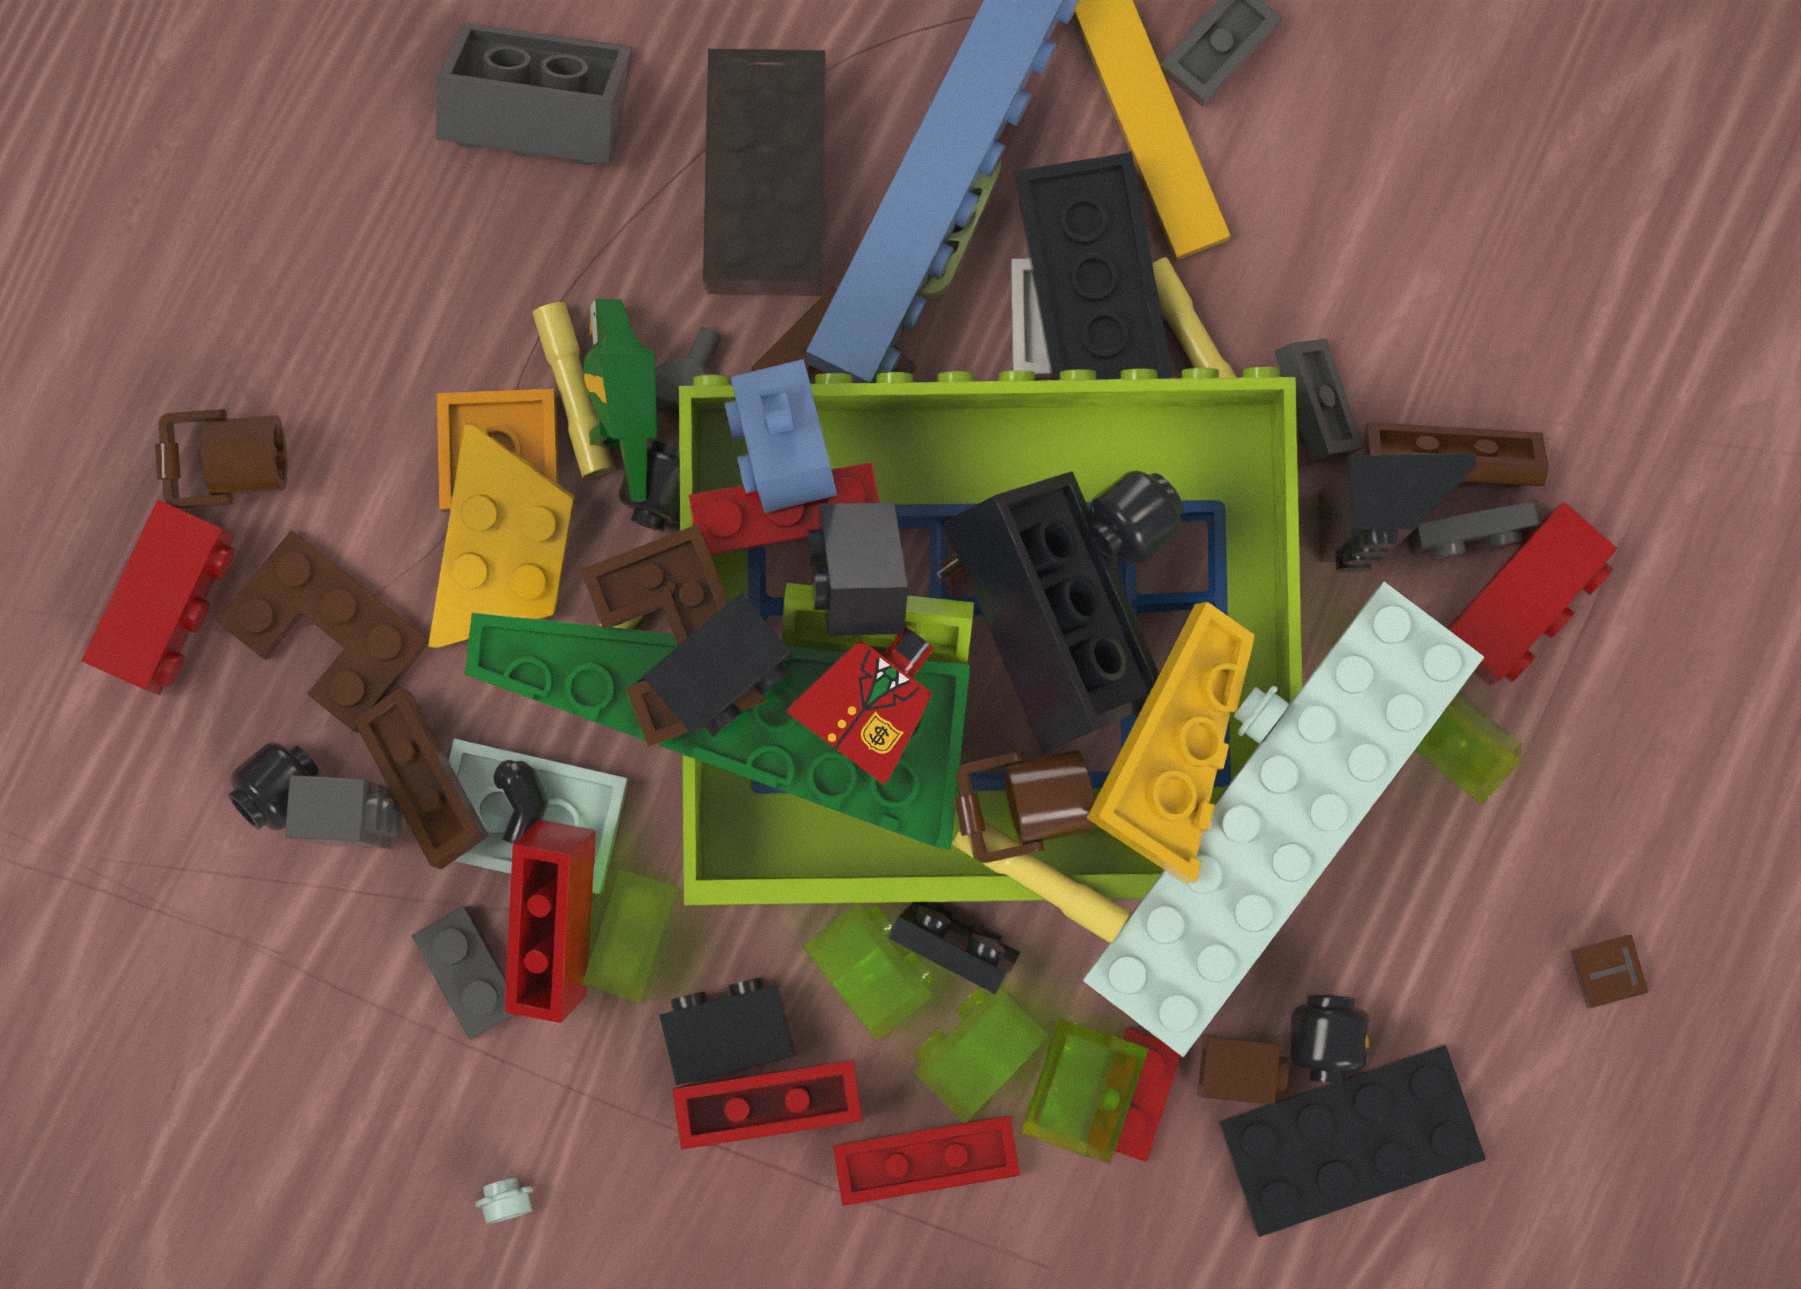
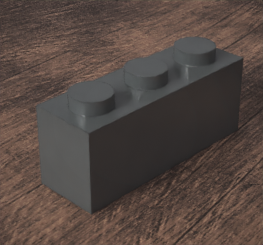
M290 775L285 838L318 845L390 849L391 836L399 837L403 813L397 802L394 801V796L389 788L362 779Z

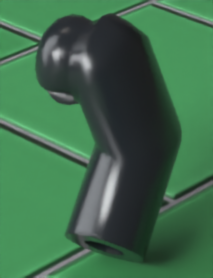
M506 760L497 766L493 778L496 788L503 789L514 810L502 840L513 844L538 820L543 819L548 807V796L534 768L524 761Z

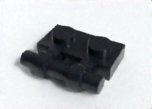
M912 902L910 907H907L898 916L887 938L993 994H996L1001 988L1021 953L1001 942L1002 935L986 927L984 932L953 917L955 911L941 903L934 907L927 902Z

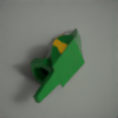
M594 299L590 305L589 323L590 336L593 337L594 347L586 355L583 365L584 381L597 414L596 426L589 431L590 445L621 447L631 502H644L646 500L647 439H657L655 354L651 348L644 347L633 334L622 299Z

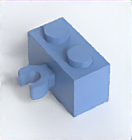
M804 359L731 377L736 401L724 404L733 440L745 437L749 454L737 457L745 492L758 491L764 513L837 496Z

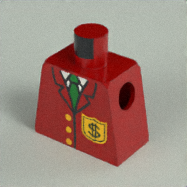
M904 626V634H898L883 655L860 640L790 706L787 713L885 786L932 697V692L914 680L913 677L935 648L906 626Z

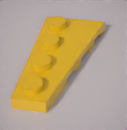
M1209 602L1194 605L1087 816L1088 820L1183 883H1196L1198 880L1202 860L1196 859L1202 832L1210 829L1215 805L1209 802L1217 770L1224 769L1229 744L1224 743L1230 713L1236 712L1238 709L1255 637L1252 632Z

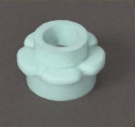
M1272 686L1266 694L1257 687L1250 693L1233 716L1243 724L1238 730L1239 736L1242 737L1245 733L1260 744L1290 705L1275 694L1278 689L1277 686Z
M517 1177L484 1186L485 1198L475 1203L476 1208H482L485 1223L493 1224L532 1212L528 1194L534 1191L530 1186L520 1188Z

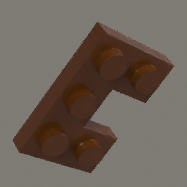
M699 524L580 569L604 630L663 608L677 646H679L730 603ZM646 680L626 687L648 747H653L689 733L688 729ZM754 688L735 705L743 712L766 703L768 700L766 695L761 696Z
M291 530L216 622L261 658L267 660L304 615L344 648L307 695L349 729L357 733L358 729L353 720L387 696L429 644V639Z

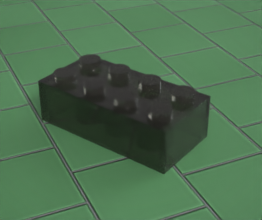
M708 48L703 282L707 294L823 296L827 61L825 50Z

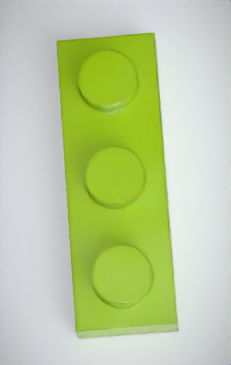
M787 583L782 627V641L786 646L848 652L857 642L862 640L883 655L898 635L828 636L825 611L813 609L812 585ZM907 595L905 626L935 648L927 658V661L968 664L974 602Z

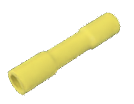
M1165 257L1152 263L1162 319L1171 327L1193 367L1215 368L1219 371V378H1237L1231 366L1221 357L1193 308L1192 299L1168 258Z
M555 302L535 309L532 314L546 360L551 365L568 419V433L582 478L589 479L610 473L616 469L610 447L590 445L589 431L596 426L597 414L584 381V371L580 362V348L566 303Z
M984 821L986 831H983L982 834L987 853L1020 846L1016 840ZM959 830L952 841V845L974 858L968 835L961 836ZM1032 854L982 863L996 873L1009 876L1052 903L1066 917L1110 944L1115 940L1130 915L1128 910L1093 888L1072 880Z

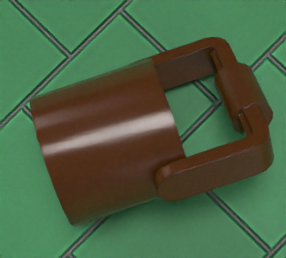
M217 409L168 413L159 420L160 443L155 444L157 480H162L163 496L167 504L175 508L233 504V495L285 490L288 473L287 450L283 426L278 415L227 419V411ZM204 422L201 430V459L205 483L211 496L179 498L178 479H181L179 444L175 443L174 424Z
M1077 749L1026 761L1023 751L966 763L955 774L959 797L953 799L960 833L961 836L968 835L972 855L980 863H990L1044 851V840L1096 829L1097 825L1087 819L1095 801L1084 759ZM1004 766L1003 779L1008 808L1016 836L1021 845L987 853L982 834L983 831H986L978 794H973L969 773Z

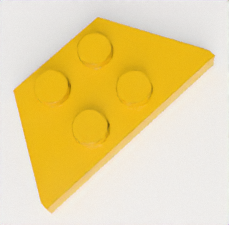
M466 422L464 424L428 647L439 648L469 639L472 612L530 619L544 618L554 615L556 612L575 496L554 480L544 477L535 470L531 463L516 452L512 453L494 440L477 423Z

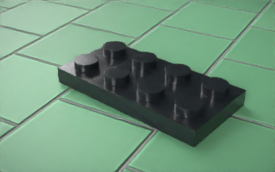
M1132 151L1015 171L1016 188L1051 380H1060V372L1066 370L1096 371V380L1121 379V371L1128 369L1157 370V379H1173Z
M1439 1045L1348 1076L1345 1083H1327L1277 1100L1275 1105L1266 1104L1218 1121L1258 1237L1486 1160L1446 1045Z

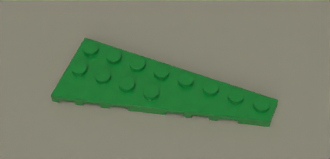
M472 612L465 675L646 741L626 687L644 681L643 675L678 646L672 633L615 627L604 630L602 626ZM787 646L794 654L785 662L791 673L765 694L768 702L743 711L734 722L715 737H712L705 730L697 737L689 732L658 744V746L936 848L951 849L955 815L953 799L957 796L955 774L960 767L970 665L926 660L915 674L913 679L932 692V697L885 786L787 713L790 706L847 653L842 651Z

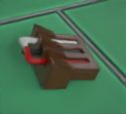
M954 555L949 560L939 564L941 570L937 572V576L944 585L951 582L954 586L966 576L958 555ZM943 571L945 575L941 577L940 573ZM945 577L949 579L946 582L943 580Z

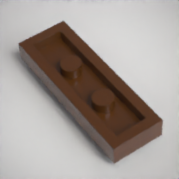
M1367 422L1364 436L1365 455L1476 453V466L1460 483L1464 481L1498 483L1509 487H1519L1522 485L1545 486L1549 466L1543 434L1540 432Z
M399 687L353 720L430 866L442 870L489 836L410 691Z

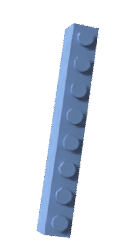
M1080 0L983 1L806 351L808 365L825 373L852 375V383H876L877 374L895 371L902 351L894 347L904 328L913 332L917 327L928 303V299L921 297V294L930 276L938 280L942 277L954 251V248L947 245V242L956 225L962 228H966L980 199V196L972 192L982 173L991 177L997 168L1006 147L1005 144L998 142L1007 122L1017 126L1031 97V94L1024 91V88L1033 71L1042 75L1046 70L1057 45L1056 42L1049 39L1058 21L1065 24L1069 23Z

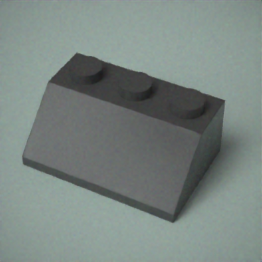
M462 22L437 76L436 139L455 142L457 145L465 148L485 146L512 150L521 156L547 155L567 158L574 163L582 165L595 163L609 164L620 133L632 59V47Z

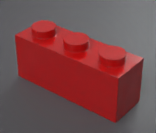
M157 500L81 662L157 695H160L164 685L170 687L182 669L184 655L180 651L189 632L196 633L207 616L210 603L205 598L214 579H222L232 563L235 549L230 545L234 536L214 524Z
M1562 502L1543 519L1447 627L1449 631L1484 656L1474 672L1489 686L1501 681L1504 676L1510 682L1515 681L1535 659L1536 656L1528 650L1543 633L1550 639L1553 638L1574 615L1575 612L1567 605L1581 590L1591 595L1613 571V568L1606 562L1618 548L1567 503Z
M538 820L513 843L505 1013L562 1023L586 997L596 830Z
M854 1059L683 1085L672 1089L681 1150L861 1122L863 1120Z

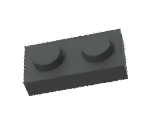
M1219 0L1161 63V70L1203 107L1280 24L1282 17L1263 0Z
M1327 339L1290 343L1274 351L1281 370L1280 377H1296V416L1299 424V435L1303 444L1307 447L1311 462L1347 456L1363 449Z
M1534 501L1422 522L1409 534L1413 554L1429 551L1431 560L1434 561L1466 554L1465 544L1487 540L1490 550L1521 544L1524 542L1523 533L1529 532L1539 524Z
M467 906L460 907L411 935L468 1039L477 1037L515 1015L504 1012L506 976Z

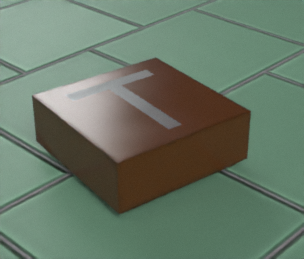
M1625 935L1570 950L1587 1008H1594L1649 993L1632 935Z

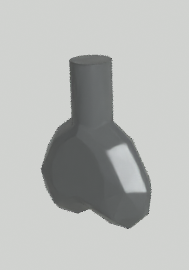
M701 327L687 356L670 359L655 368L657 409H674L679 416V386H693V377L712 375L707 366L722 338L721 335L708 328Z

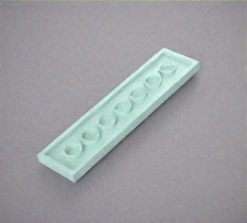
M1386 582L1380 583L1269 733L1214 803L1215 807L1210 829L1202 832L1196 859L1202 860L1197 882L1183 883L1164 870L1128 917L1115 940L1106 946L1081 980L1184 1057L1483 660L1484 656Z

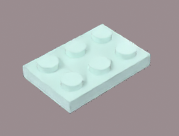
M454 739L449 763L489 835L455 861L511 874L513 844L502 840L514 810L503 789L496 788L493 776L495 769L503 761H524L535 769L548 796V807L542 820L596 830L592 893L602 895L629 779Z

